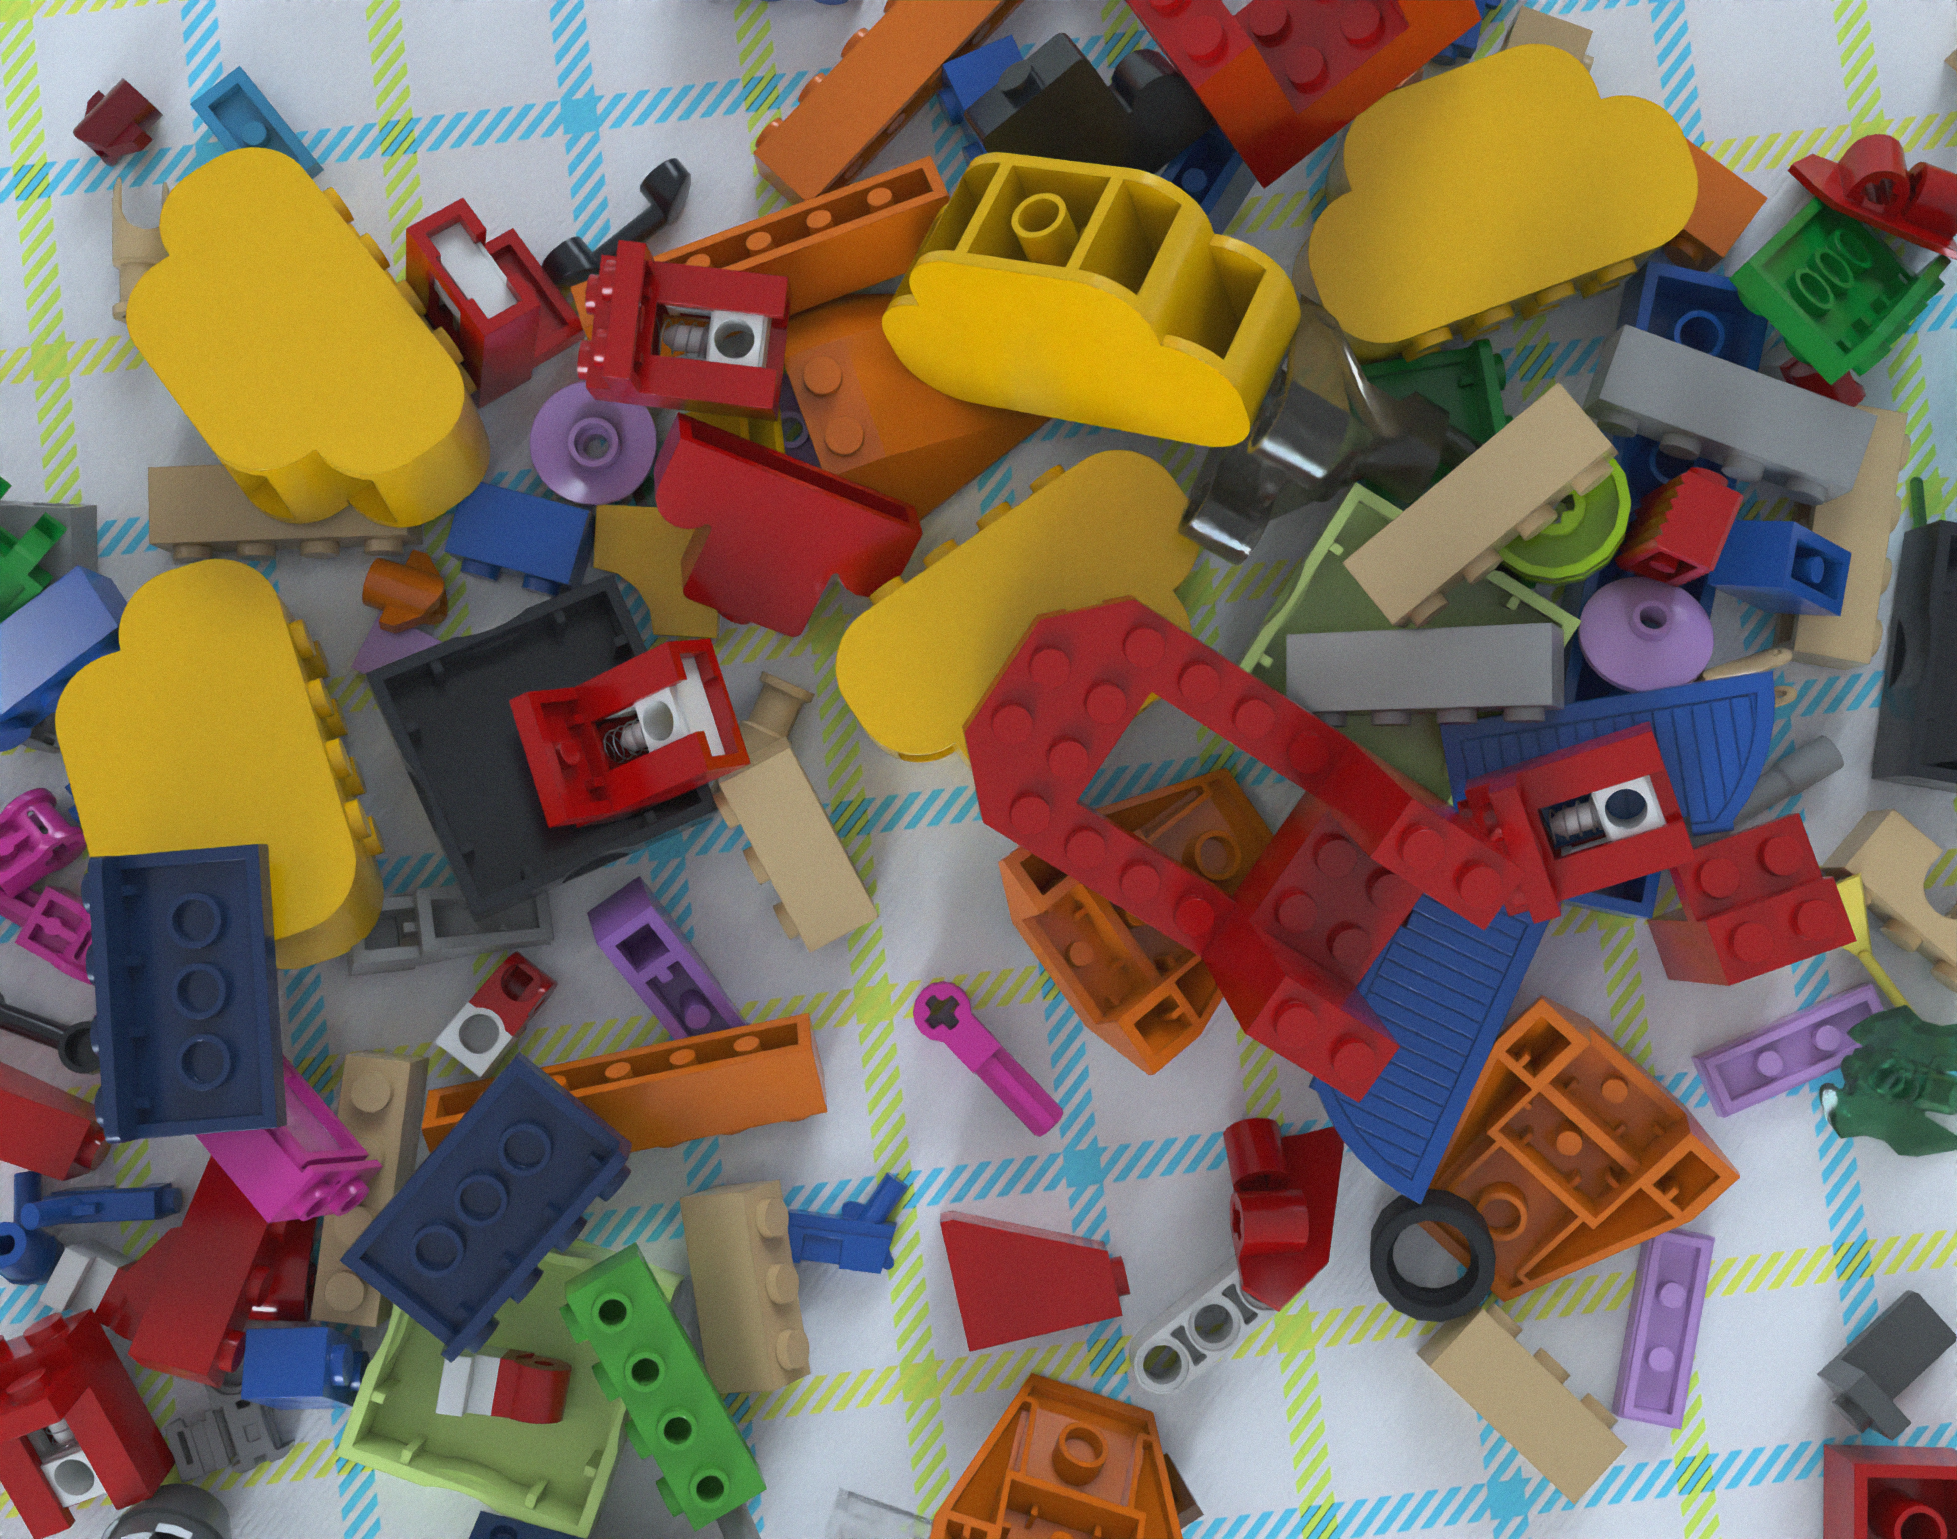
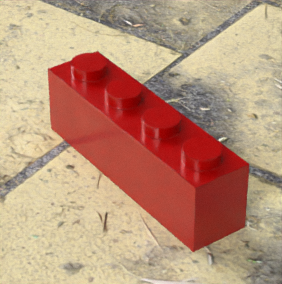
M211 1155L130 1346L128 1355L142 1367L221 1388L226 1373H234L242 1362L246 1341V1332H243L252 1307H261L269 1294L274 1277V1269L269 1267L278 1242L285 1244L290 1239L297 1219L267 1223Z

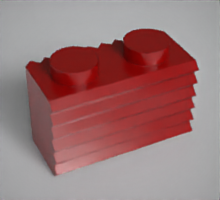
M1689 468L1688 472L1669 480L1666 484L1639 499L1642 507L1634 511L1637 519L1629 523L1632 531L1625 534L1627 543L1620 546L1622 555L1614 558L1617 567L1639 577H1647L1673 587L1682 586L1687 581L1691 582L1696 577L1700 578V575L1709 574V571L1713 572L1744 496L1728 488V480L1724 476L1704 468Z

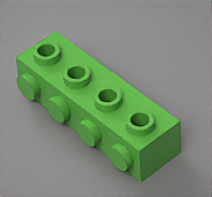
M637 1243L629 1245L566 1281L565 1298L568 1303L559 1308L562 1318L577 1344L586 1339L591 1343L600 1360L591 1366L597 1382L609 1402L621 1397L632 1417L631 1420L624 1423L626 1433L642 1460L650 1455H653L664 1475L656 1480V1485L672 1516L676 1517L684 1512L696 1532L765 1491L767 1487L760 1466Z

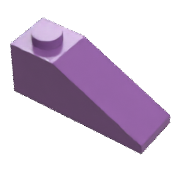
M640 876L587 912L597 945L674 1040L748 1025L679 925Z

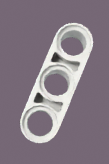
M1234 1254L1138 1331L1133 1337L1129 1348V1358L1134 1374L1139 1384L1149 1393L1158 1396L1173 1395L1186 1387L1278 1313V1311L1242 1290L1236 1256ZM1210 1304H1217L1226 1308L1227 1318L1220 1330L1214 1333H1203L1195 1328L1194 1320L1201 1308ZM1160 1345L1172 1347L1177 1351V1358L1170 1370L1155 1374L1143 1367L1145 1355L1150 1349Z

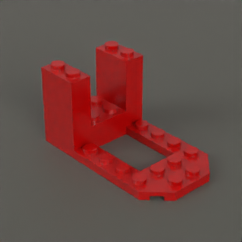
M1124 0L1172 66L1186 81L1263 189L1272 184L1354 120L1356 116L1363 113L1482 20L1474 0H1252L1234 16L1221 0Z
M1130 594L1102 600L1101 604L1066 611L1065 609L1037 614L962 725L978 806L984 824L1199 955L1246 1035L1360 1103L1395 1055L1400 1045L1356 986L1423 893H1426L1485 931L1527 873L1475 825L1460 815L1459 811L1449 802ZM1151 692L1305 790L1301 799L1233 895L1079 800V797Z

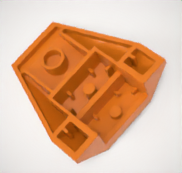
M895 293L847 294L790 315L784 367L821 469L914 505L919 522L1053 419L1051 417L959 400L934 389L916 377L899 360L882 328L883 315Z
M1227 767L1095 809L1231 895L1235 893L1274 837ZM1020 845L998 861L1013 925L1089 1030L1148 1075H1155L1202 1034L1224 996L1199 955Z
M1541 994L1497 1036L1428 1189L1447 1190L1468 1200L1485 1218L1493 1239L1496 1255L1495 1278L1490 1290L1503 1302H1506L1692 1221L1740 1178V1174L1693 1114L1677 1097L1589 1018ZM1439 1221L1417 1223L1468 1269L1471 1249L1466 1237L1456 1227Z
M1031 1373L935 1514L928 1539H1183L1154 1413Z

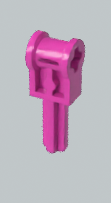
M36 788L21 794L11 801L0 814V886L10 899L47 874L71 864L87 846L82 829L77 826L71 827L55 808L57 804L56 797L46 788ZM29 812H34L31 816H28ZM44 827L48 833L42 834L39 829Z
M0 886V915L22 927L14 943L50 962L61 972L79 981L93 985L86 972V953L88 947L92 944L91 918L83 906L82 897L65 887L46 886L42 894L28 887L10 899Z
M940 981L931 983L921 991L915 1000L913 1009L914 1021L919 1031L930 1040L944 1042L968 1069L975 1073L1035 1136L1041 1137L1050 1131L1060 1121L1064 1114L1063 1109L971 1012L970 1000L964 990L954 983ZM933 995L941 1001L947 999L950 995L956 998L959 1002L954 1009V1015L958 1019L956 1024L951 1027L944 1021L937 1023L935 1026L930 1024L927 1018L931 1013V1007L926 1001Z

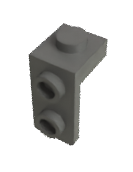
M1907 1290L1817 1375L1837 1396L1832 1401L1833 1406L1855 1429L1863 1433L1869 1427L1893 1441L1911 1424V1421L1892 1401L1956 1342L1957 1336L1919 1293Z

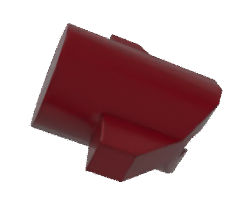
M122 78L106 96L98 90L88 100L85 118L72 132L78 140L91 148L105 164L113 167L125 155L144 150L153 140L146 132L163 114L130 83Z

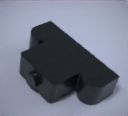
M1066 33L1056 34L1026 60L1018 61L1008 67L1000 76L998 83L970 105L964 113L965 121L988 153H1012L1125 167L1146 171L1151 174L1158 172L1216 125L1186 81L1158 51L1150 49L1135 50L1125 56L1115 67L1111 77L1112 83L1107 86L1091 62Z

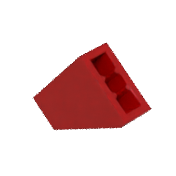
M0 1061V1160L61 1181L89 1174L90 1170H96L105 1160L112 1144L106 1141L104 1128L97 1122L95 1105Z
M957 1211L940 1214V1226L969 1352L1123 1316L1119 1297L1130 1295L1122 1256L1109 1258L1104 1241Z

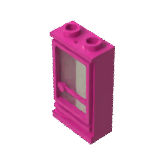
M282 1053L287 1125L270 1129L197 1134L195 1136L267 1223L295 1219L306 1221L313 1217L332 1214L342 1216L364 1200L369 1193V1188L366 1184L383 1166L377 1159L365 1160L369 1156L367 1151Z

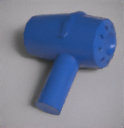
M34 1171L20 1172L14 1175L13 1223H0V1275L11 1284L29 1286L31 1284L43 1285L48 1283L65 1250L63 1243L55 1235H51L42 1228L28 1230L21 1222L20 1214L22 1207L27 1203L42 1201V1174Z

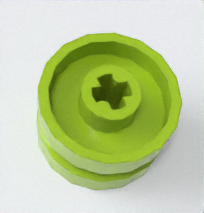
M1612 458L1608 462L1614 470L1590 492L1579 496L1573 490L1560 501L1568 509L1562 513L1561 523L1549 524L1540 533L1527 541H1524L1518 535L1498 551L1503 558L1502 566L1526 582L1553 587L1584 581L1607 566L1624 542L1631 508L1626 474L1617 461Z

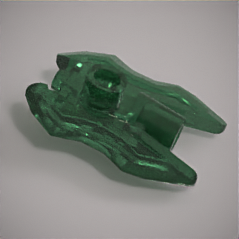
M1907 1005L1874 1013L1851 1027L1847 1031V1035L1861 1044L1862 1048H1855L1853 1054L1846 1055L1841 1062V1072L1845 1081L1843 1088H1838L1833 1083H1824L1819 1090V1099L1824 1117L1841 1139L1858 1136L1873 1137L1885 1141L1900 1156L1919 1157L1957 1150V1135L1925 1114L1926 1111L1945 1115L1957 1114V1076L1947 1072L1957 1071V1024L1940 1026L1923 1021Z

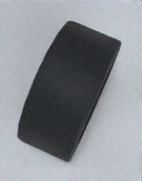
M1428 1189L1421 1204L1404 1195H1399L1381 1210L1371 1230L1370 1270L1379 1293L1395 1310L1420 1321L1445 1322L1465 1316L1484 1301L1494 1282L1496 1255L1493 1239L1485 1218L1468 1200L1447 1190ZM1423 1221L1446 1222L1456 1227L1466 1237L1471 1249L1470 1265L1465 1275L1454 1284L1440 1288L1419 1287L1406 1281L1397 1271L1393 1260L1394 1244L1399 1234L1408 1226Z

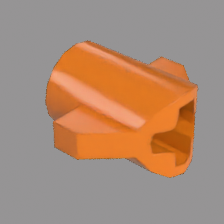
M413 549L405 565L384 558H376L370 566L363 586L362 602L365 606L383 611L379 619L380 629L396 634L421 624H439L447 617L449 606L445 582L427 553Z

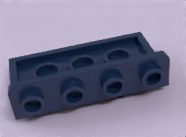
M268 844L91 857L88 862V873L84 875L82 880L81 897L83 906L91 918L92 944L88 947L86 953V972L90 982L95 985L97 1015L94 1016L91 1023L90 1040L92 1049L100 1060L101 1086L95 1097V1115L98 1124L104 1128L106 1141L109 1144H116L137 1139L270 1129L287 1125Z
M519 1051L345 1251L339 1261L442 1341L445 1345L440 1355L450 1363L465 1348L472 1354H475L498 1327L500 1321L494 1317V1314L508 1298H511L518 1304L537 1284L544 1273L537 1265L553 1247L563 1253L579 1236L588 1220L581 1216L597 1196L604 1202L610 1200L627 1180L632 1170L625 1163L629 1158L632 1143Z

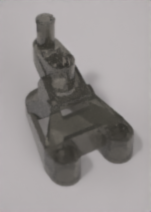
M1299 291L1295 292L1301 310L1299 325L1248 436L1236 445L1209 448L1188 496V501L1178 526L1179 534L1234 566L1240 565L1247 559L1260 541L1268 522L1314 501L1327 502L1336 495L1338 490L1365 478L1404 502L1410 503L1426 488L1439 463L1454 470L1484 445L1450 424V412L1419 392H1414L1398 401L1369 383L1338 320L1320 304ZM1288 357L1287 371L1285 372L1282 366ZM1347 394L1364 424L1351 415Z

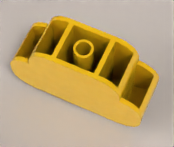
M1546 44L1515 46L1387 93L1363 113L1356 116L1327 172L1325 194L1328 206L1318 217L1310 236L1303 243L1297 254L1292 273V285L1298 299L1304 326L1314 343L1323 352L1338 361L1352 365H1366L1384 362L1402 355L1406 362H1410L1432 353L1440 352V346L1452 341L1455 335L1461 334L1464 343L1490 335L1501 329L1499 324L1514 318V314L1521 312L1524 321L1548 314L1560 308V302L1575 296L1576 291L1580 290L1583 300L1620 286L1619 281L1637 273L1636 266L1675 237L1684 228L1693 213L1698 196V176L1683 131L1665 109L1647 99L1629 95H1617L1601 99L1594 80L1584 65L1568 52Z
M259 147L241 148L212 159L184 177L167 196L160 214L159 229L162 243L169 256L145 272L130 294L126 309L127 329L131 340L249 501L268 517L293 524L312 523L331 517L351 504L359 514L374 523L388 527L404 528L418 526L434 520L463 501L477 488L485 476L490 461V441L486 428L470 395L477 388L469 374L460 364L464 361V358L453 340L441 326L433 330L423 316L427 311L414 290L404 279L398 283L394 280L387 270L390 264L384 253L368 233L362 236L359 235L351 224L354 221L351 212L333 187H329L322 192L299 163L291 157L272 149Z
M992 152L980 155L970 162L950 201L939 210L883 315L882 328L897 357L909 371L934 389L956 399L1196 445L1227 447L1242 442L1248 436L1299 325L1301 310L1289 277L1273 259L1241 240L1215 234L1207 215L1200 205L1185 191L1164 178L1132 168Z
M1108 450L1096 453L1085 458L1068 471H1065L1062 465L1058 464L1030 484L1029 488L1033 493L1022 503L1012 508L1008 501L1003 502L976 522L979 531L959 546L953 538L930 552L922 560L926 568L910 581L905 583L901 576H897L872 593L869 597L873 604L871 608L852 622L841 639L836 655V677L844 700L873 743L892 757L914 763L940 760L957 752L965 765L971 770L962 725L1037 614L1065 609L1066 611L1101 604L1102 600L1130 594L1192 634L1189 617L1175 593L1190 573L1198 556L1200 546L1199 522L1192 504L1162 465L1146 455L1129 450ZM1151 692L1135 717L1153 706L1161 697Z
M228 559L203 560L153 577L134 593L123 611L119 625V645L121 651L100 657L79 670L64 688L56 708V735L90 858L96 856H123L268 844L277 969L304 968L345 954L351 950L352 946L369 935L380 916L384 900V887L376 855L385 853V847L374 817L372 815L366 816L364 808L357 796L367 793V789L356 758L354 756L348 757L346 749L339 738L348 735L349 731L338 700L336 698L330 699L328 690L322 680L331 677V672L320 642L312 640L304 619H295L269 581L257 570L241 562Z

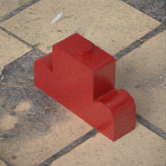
M680 412L677 413L656 459L654 484L658 511L667 522L675 527L684 529L695 528L680 562L683 595L689 600L716 609L722 617L737 624L747 625L752 622L784 635L797 637L803 632L832 574H838L844 587L853 594L870 597L872 593L885 583L902 575L923 535L914 505Z

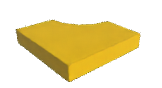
M596 505L593 568L618 574L638 589L650 610L653 635L719 639L720 614L717 610L689 600L683 595L680 562L695 528L684 529L675 527L662 517L657 507Z

